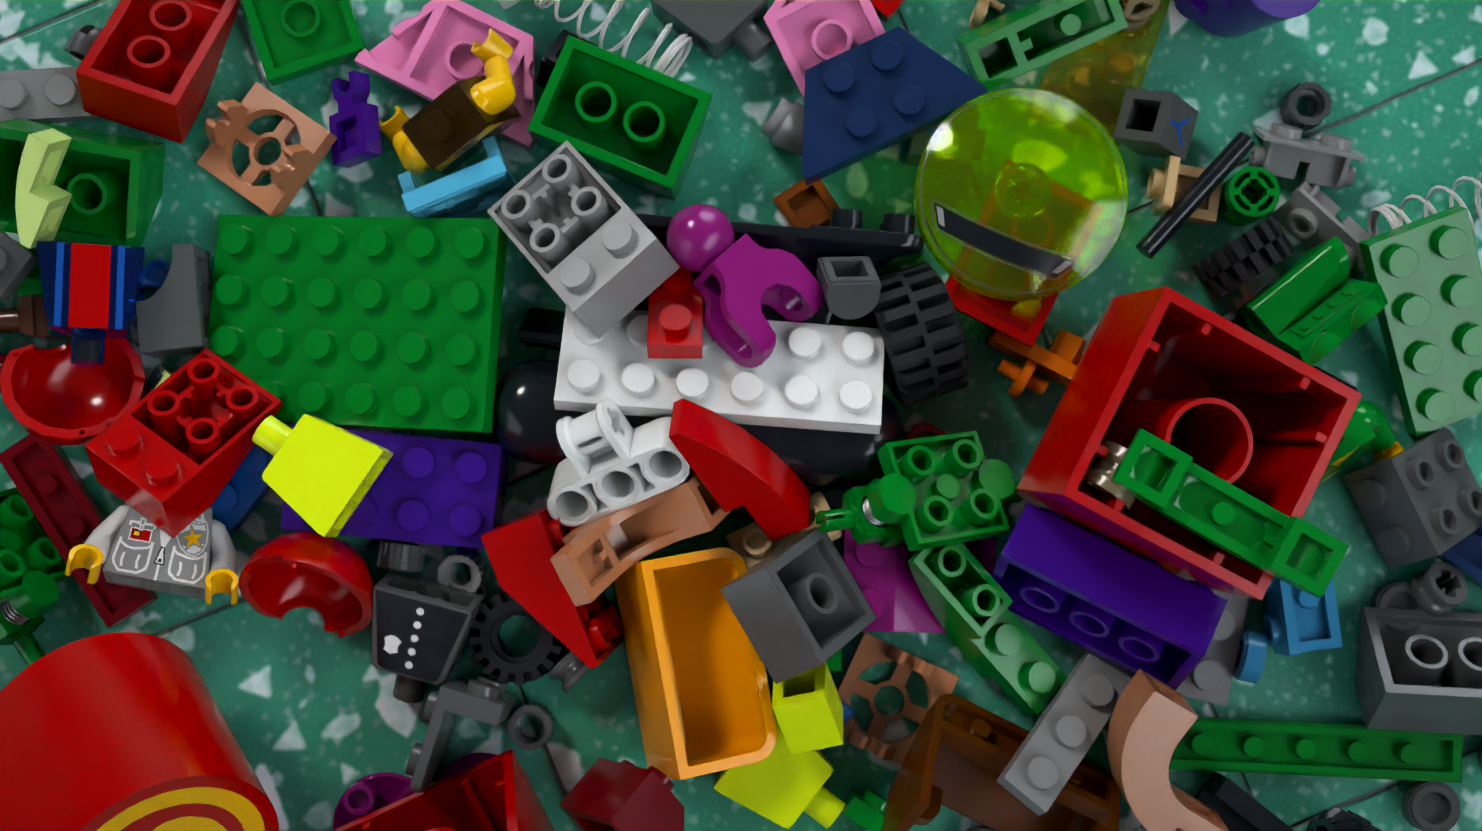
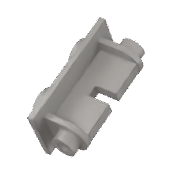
M1272 122L1270 130L1254 127L1253 132L1263 140L1262 147L1254 146L1252 148L1249 166L1265 168L1274 176L1294 180L1299 162H1306L1303 181L1339 190L1342 185L1350 187L1354 182L1356 167L1350 166L1351 159L1365 161L1366 159L1364 154L1352 147L1353 140L1344 136L1322 133L1320 140L1301 137L1303 129Z
M1303 181L1291 193V198L1272 213V216L1308 249L1337 236L1342 241L1350 259V279L1355 278L1366 270L1359 242L1374 237V235L1371 236L1350 216H1347L1342 222L1338 221L1335 216L1341 208L1326 196L1317 184L1311 187L1306 181Z

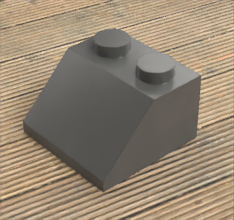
M817 528L750 567L720 589L775 684L822 665L876 619L874 612L827 533L821 534Z

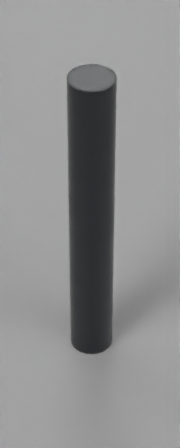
M1239 132L1178 198L1172 208L1138 242L1136 248L1141 254L1152 259L1255 146L1254 141L1247 134Z

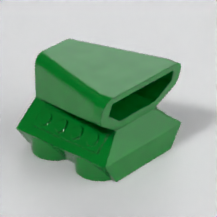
M1334 236L1306 251L1236 311V314L1252 334L1312 366L1332 352L1348 335L1377 315L1388 301L1380 284L1349 278L1350 259L1342 241L1337 236Z

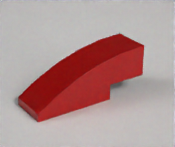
M686 399L674 402L669 438L724 512L744 505L770 541L809 527L810 490L792 468L776 453L745 429L719 414Z

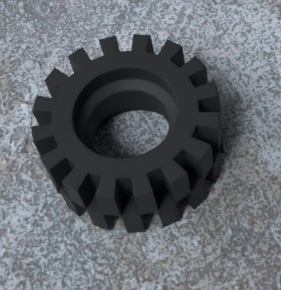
M1274 216L1194 264L1191 268L1211 299L1215 301L1279 263L1296 250Z
M505 591L492 596L489 601L483 603L478 610V617L473 620L471 625L473 632L472 636H469V645H473L475 654L472 656L476 663L480 662L483 665V672L488 676L494 675L498 678L497 681L514 682L516 685L535 681L552 670L564 654V644ZM511 616H525L532 620L538 629V643L535 649L528 655L514 656L508 653L500 643V628Z

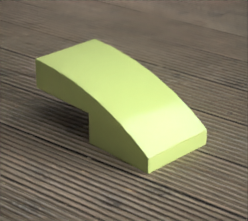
M54 128L28 134L18 169L15 200L17 230L20 244L29 249L54 240L72 196L71 193L54 185L72 138Z

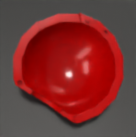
M81 328L75 330L73 337L67 343L53 349L41 350L35 348L33 344L13 349L6 356L0 374L3 402L23 429L48 443L58 446L86 445L140 401L145 382L140 355L125 337L109 328ZM76 340L100 341L99 362L75 361Z
M305 531L275 537L254 552L238 579L242 597L255 611L268 617L283 620L285 615L293 609L300 607L311 608L322 616L324 631L338 634V638L341 639L343 636H350L366 629L372 620L374 586L365 560L348 543L335 537H323L318 533Z

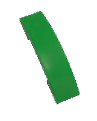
M1142 428L1138 429L1111 478L1113 483L1153 510L1225 552L1308 594L1322 598L1349 545L1298 516L1289 517L1193 463L1192 456Z

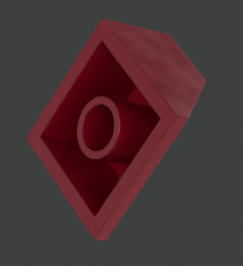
M599 757L559 804L582 831H684V806L671 792L674 788L672 781L662 771L653 766L645 769L637 767L627 760L616 762Z

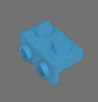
M1275 577L1272 578L1266 591L1269 614H1265L1263 617V630L1267 635V643L1270 646L1273 645L1275 654L1296 656L1300 655V652L1343 647L1333 578L1322 598L1308 594Z

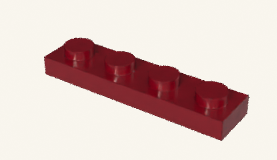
M29 434L0 453V462L67 564L70 550L74 546L84 544L93 530L106 519V516L62 448ZM104 564L101 566L99 579L95 584L87 583L90 570L77 568L72 571V574L107 628L117 627L159 599L152 590L107 583L103 574Z

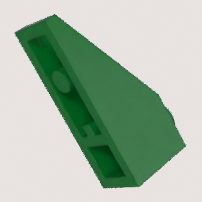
M1043 0L999 16L954 38L969 76L985 86L988 91L1127 28L1128 24L1119 0Z

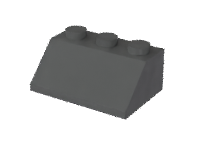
M1362 607L1359 618L1355 686L1366 729L1482 735V613L1447 611L1444 614L1437 615L1427 610ZM1384 621H1396L1398 623L1421 622V626L1411 633L1399 634L1385 628L1387 625Z

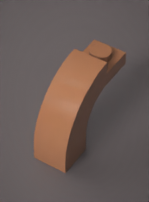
M690 467L686 480L678 486L590 523L576 527L562 538L565 546L553 555L550 561L574 606L578 607L593 602L612 582L636 562L672 543L712 531L732 510L728 512L723 511Z
M1139 668L1114 707L1107 734L1108 760L1119 789L1134 815L1147 831H1229L1215 809L1169 782V764L1172 754L1178 743L1196 721L1198 715L1180 692Z

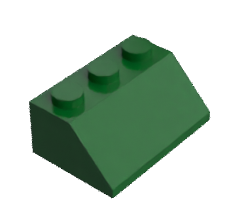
M568 35L527 130L536 145L554 152L568 140L592 168L675 201L694 157L713 94Z
M18 118L0 122V229L2 231L18 234L15 210L16 183L20 160L28 134L54 128L72 138L54 181V185L72 194L54 240L70 243L111 245V250L117 251L118 246H125V252L134 254L140 251L162 195L165 143Z

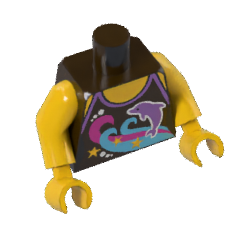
M492 28L488 30L489 35L482 45L475 41L471 47V52L485 64V75L456 82L411 119L399 106L394 107L395 114L386 122L379 119L380 131L393 145L404 168L412 174L421 175L430 169L446 175L450 174L484 147L482 140L491 136L496 137L522 116L513 104L516 92L510 65L507 61L513 49Z

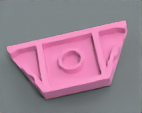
M461 0L429 1L423 6L418 15L403 20L391 29L392 35L370 51H367L365 48L357 54L354 60L358 66L432 102L456 82L485 75V64L471 52V47L475 41L482 45L489 35L488 30L492 28L513 49L507 61L510 65L516 92L513 104L522 115L501 132L499 136L532 151L535 145L527 130L535 113L536 42L534 37Z
M775 0L762 18L803 100L805 96V70L886 33L870 0Z

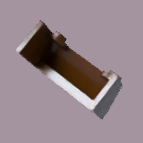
M945 694L940 696L926 713L890 787L882 831H909L913 825H927L939 814L941 805L994 831H1119L1120 790L1115 779L1105 769L1083 758L1047 813L1038 816L996 781L1030 731L962 697Z

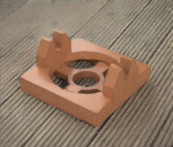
M255 82L241 103L234 99L219 101L217 107L222 113V118L219 121L211 118L205 120L206 136L212 142L196 164L270 216H281L337 140V137L267 88ZM279 115L284 117L273 132H265L258 136L248 129L253 120L262 116ZM298 129L301 138L300 144L289 145L288 141ZM238 141L249 148V159L251 162L240 177L235 172L232 162L233 148ZM279 141L281 144L279 159L270 165H261L258 160L260 148L266 142ZM265 173L270 174L273 183L266 186H256Z
M863 632L839 683L837 692L850 707L852 692L868 699L873 717L866 732H864L853 716L843 726V738L860 749H866L874 753L881 759L902 765L926 713L940 696L952 694L959 676ZM897 662L891 678L888 680H882L874 685L859 678L863 671L875 664ZM912 670L920 676L926 686L929 702L927 709L910 702L905 685ZM890 685L897 687L902 692L904 703L898 713L887 716L877 711L874 705V697L880 688ZM905 717L920 724L916 731L903 739L880 740L888 722L897 721Z

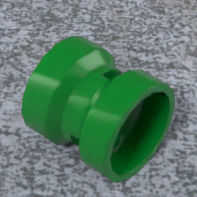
M1257 166L1243 168L1222 183L1218 207L1219 216L1228 224L1238 227L1252 224L1271 212L1277 205L1280 196L1278 181L1265 168Z

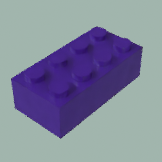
M344 429L387 448L394 454L338 535L485 549L480 536L501 525L503 522L509 455L502 449L500 444ZM283 501L280 529L316 532Z
M1028 502L991 574L994 580L1013 600L1008 607L1009 611L1135 674L1140 668L1175 690L1205 656L1228 600L1214 594L1208 586L1198 581L1185 580L1163 569L1160 563L1149 557L1136 556L1115 546L1108 537L1097 532H1087L1066 522L1054 510L1043 507L1038 508Z

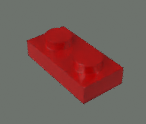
M678 264L680 268L649 295L648 359H702L703 295L692 284L702 272L689 271Z

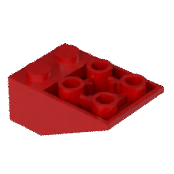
M204 348L88 442L85 448L97 482L170 537L174 538L215 502L254 447L255 443L252 442V437L256 429L268 416L272 415L275 417L282 407V401L216 354Z
M547 506L512 518L481 535L480 537L500 587L590 669L598 667L622 643L620 635L623 634L620 615L613 605H608L604 593L602 592L591 603L575 607L550 561V558L565 546L562 538L576 527L562 525L560 517L554 520L550 516Z

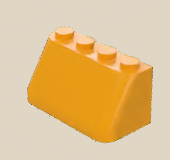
M717 547L636 562L614 581L647 769L649 766H653L671 779L684 780L760 762L771 754L776 745L777 729L765 665L760 660L758 653L720 590L747 570L743 558L730 548Z

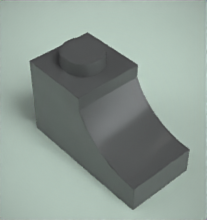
M194 243L172 245V261L165 281L150 298L135 301L137 316H133L131 319V334L135 345L140 349V353L155 358L198 354L204 348L211 349L210 339L207 337L212 280L209 252Z

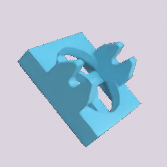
M495 136L482 140L488 159L419 187L415 176L410 171L397 175L404 193L401 197L408 213L413 218H465L492 207L509 192L517 182L509 169Z

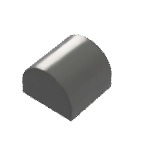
M870 257L818 258L817 278L822 287L827 305L834 315L842 319H858L869 314L876 307L880 298L881 282Z

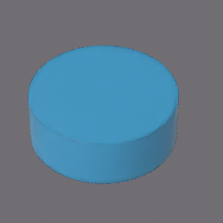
M1247 628L1242 631L1233 674L1236 680L1254 684L1258 682L1267 651V635L1265 632Z

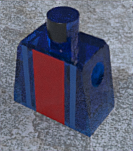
M37 241V255L49 334L71 336V364L104 365L105 338H128L144 266L145 247Z

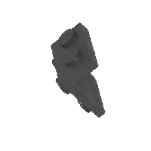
M1442 428L1430 433L1394 456L1355 468L1343 475L1388 569L1437 557L1482 525V489L1479 487L1465 459L1462 446L1456 441L1453 433L1448 428Z
M478 674L476 680L459 676L442 685L438 692L432 691L430 693L422 715V722L429 724L427 733L422 744L415 743L406 766V774L413 776L410 785L411 791L422 793L436 781L441 772L458 715L498 726L513 713L518 694L506 690L508 683L497 681L498 678Z

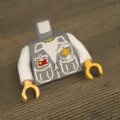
M128 504L121 505L93 530L84 544L74 546L68 555L65 575L70 576L71 572L77 568L90 570L87 580L89 584L98 582L101 566L104 564L103 574L107 583L204 599L208 605H211L213 595L227 593L231 596V605H235L238 602V555L226 525L213 519V507L211 506L176 537L172 538Z

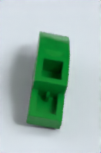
M963 543L918 550L908 561V564L924 599L947 635L982 678H994L1026 715H1038L1067 679V676L1008 610L1013 600Z

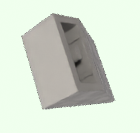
M568 140L487 210L489 215L568 308L598 339L680 268L655 235Z

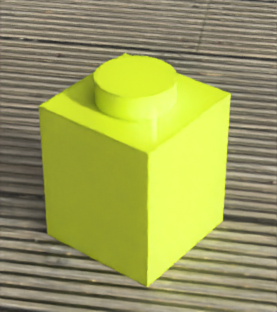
M826 661L820 666L778 684H775L773 681L772 709L791 755L843 745V705Z

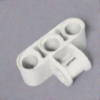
M604 399L597 403L596 409L575 419L570 416L559 419L556 423L557 439L567 458L558 464L554 472L547 500V510L554 520L560 517L561 524L565 526L577 527L585 525L684 482L689 475L690 465L669 438L671 417L657 418L633 429L619 407L612 400Z

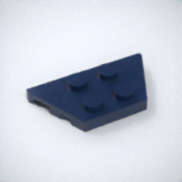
M900 26L805 70L802 150L803 180L807 186L949 120L958 112L961 114L987 102L988 98L980 102L977 101L988 97L989 93L985 86ZM975 103V104L971 105L970 107H968L967 109L963 110L964 108H966V107L969 106L970 104Z

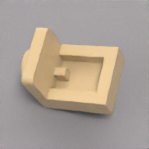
M1169 155L1158 168H1153L1150 172L1146 189V198L1153 199L1150 215L1162 217L1172 208L1173 204L1205 168L1180 164L1181 157ZM1223 181L1187 219L1188 222L1210 226L1216 222Z

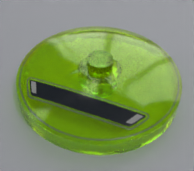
M1030 88L1003 89L968 101L951 113L933 133L922 153L916 171L913 192L914 212L926 247L938 264L955 280L980 294L997 299L1011 301L1042 299L1059 294L1081 282L1098 268L1113 249L1121 233L1127 212V176L1115 142L1102 124L1086 109L1063 96L1048 91Z

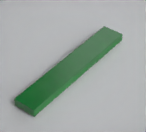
M1198 716L1175 748L1170 760L1169 769L1462 783L1463 734L1366 729L1365 724Z

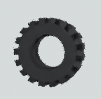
M922 263L879 277L881 282L879 301L876 307L869 314L865 315L868 328H879L884 342L883 375L894 397L904 407L965 388L968 384L969 376L967 348L953 302L939 274L928 263Z

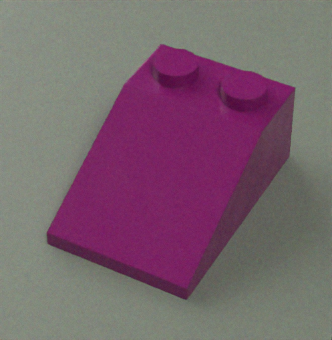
M848 529L841 530L840 556L876 616V619L862 631L946 633L924 599L908 564V561L918 550L909 552L907 544L881 548L879 542L858 545ZM996 537L963 542L991 575L995 568Z

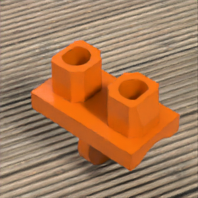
M1060 329L1048 350L1036 343L1030 348L993 330L986 345L1022 363L1021 366H1018L1003 358L996 370L1013 380L1007 394L1017 399L1025 387L1041 396L1045 392L1049 382L1033 374L1034 370L1067 387L1080 361L1086 341L1069 331Z

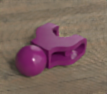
M696 203L678 211L671 219L667 229V248L674 260L685 269L702 272L692 284L703 295L705 301L704 318L708 334L739 365L747 368L758 367L770 357L775 348L776 334L761 312V304L768 305L786 320L792 322L806 320L814 316L822 307L824 294L821 285L794 254L781 249L761 247L747 233L735 242L734 228L727 215L715 206Z

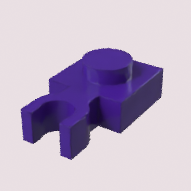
M354 70L348 72L349 81L338 78L332 80L333 97L338 103V113L329 116L330 132L337 137V140L331 146L332 164L344 168L354 167L382 155L378 106L367 103L370 94L369 74Z

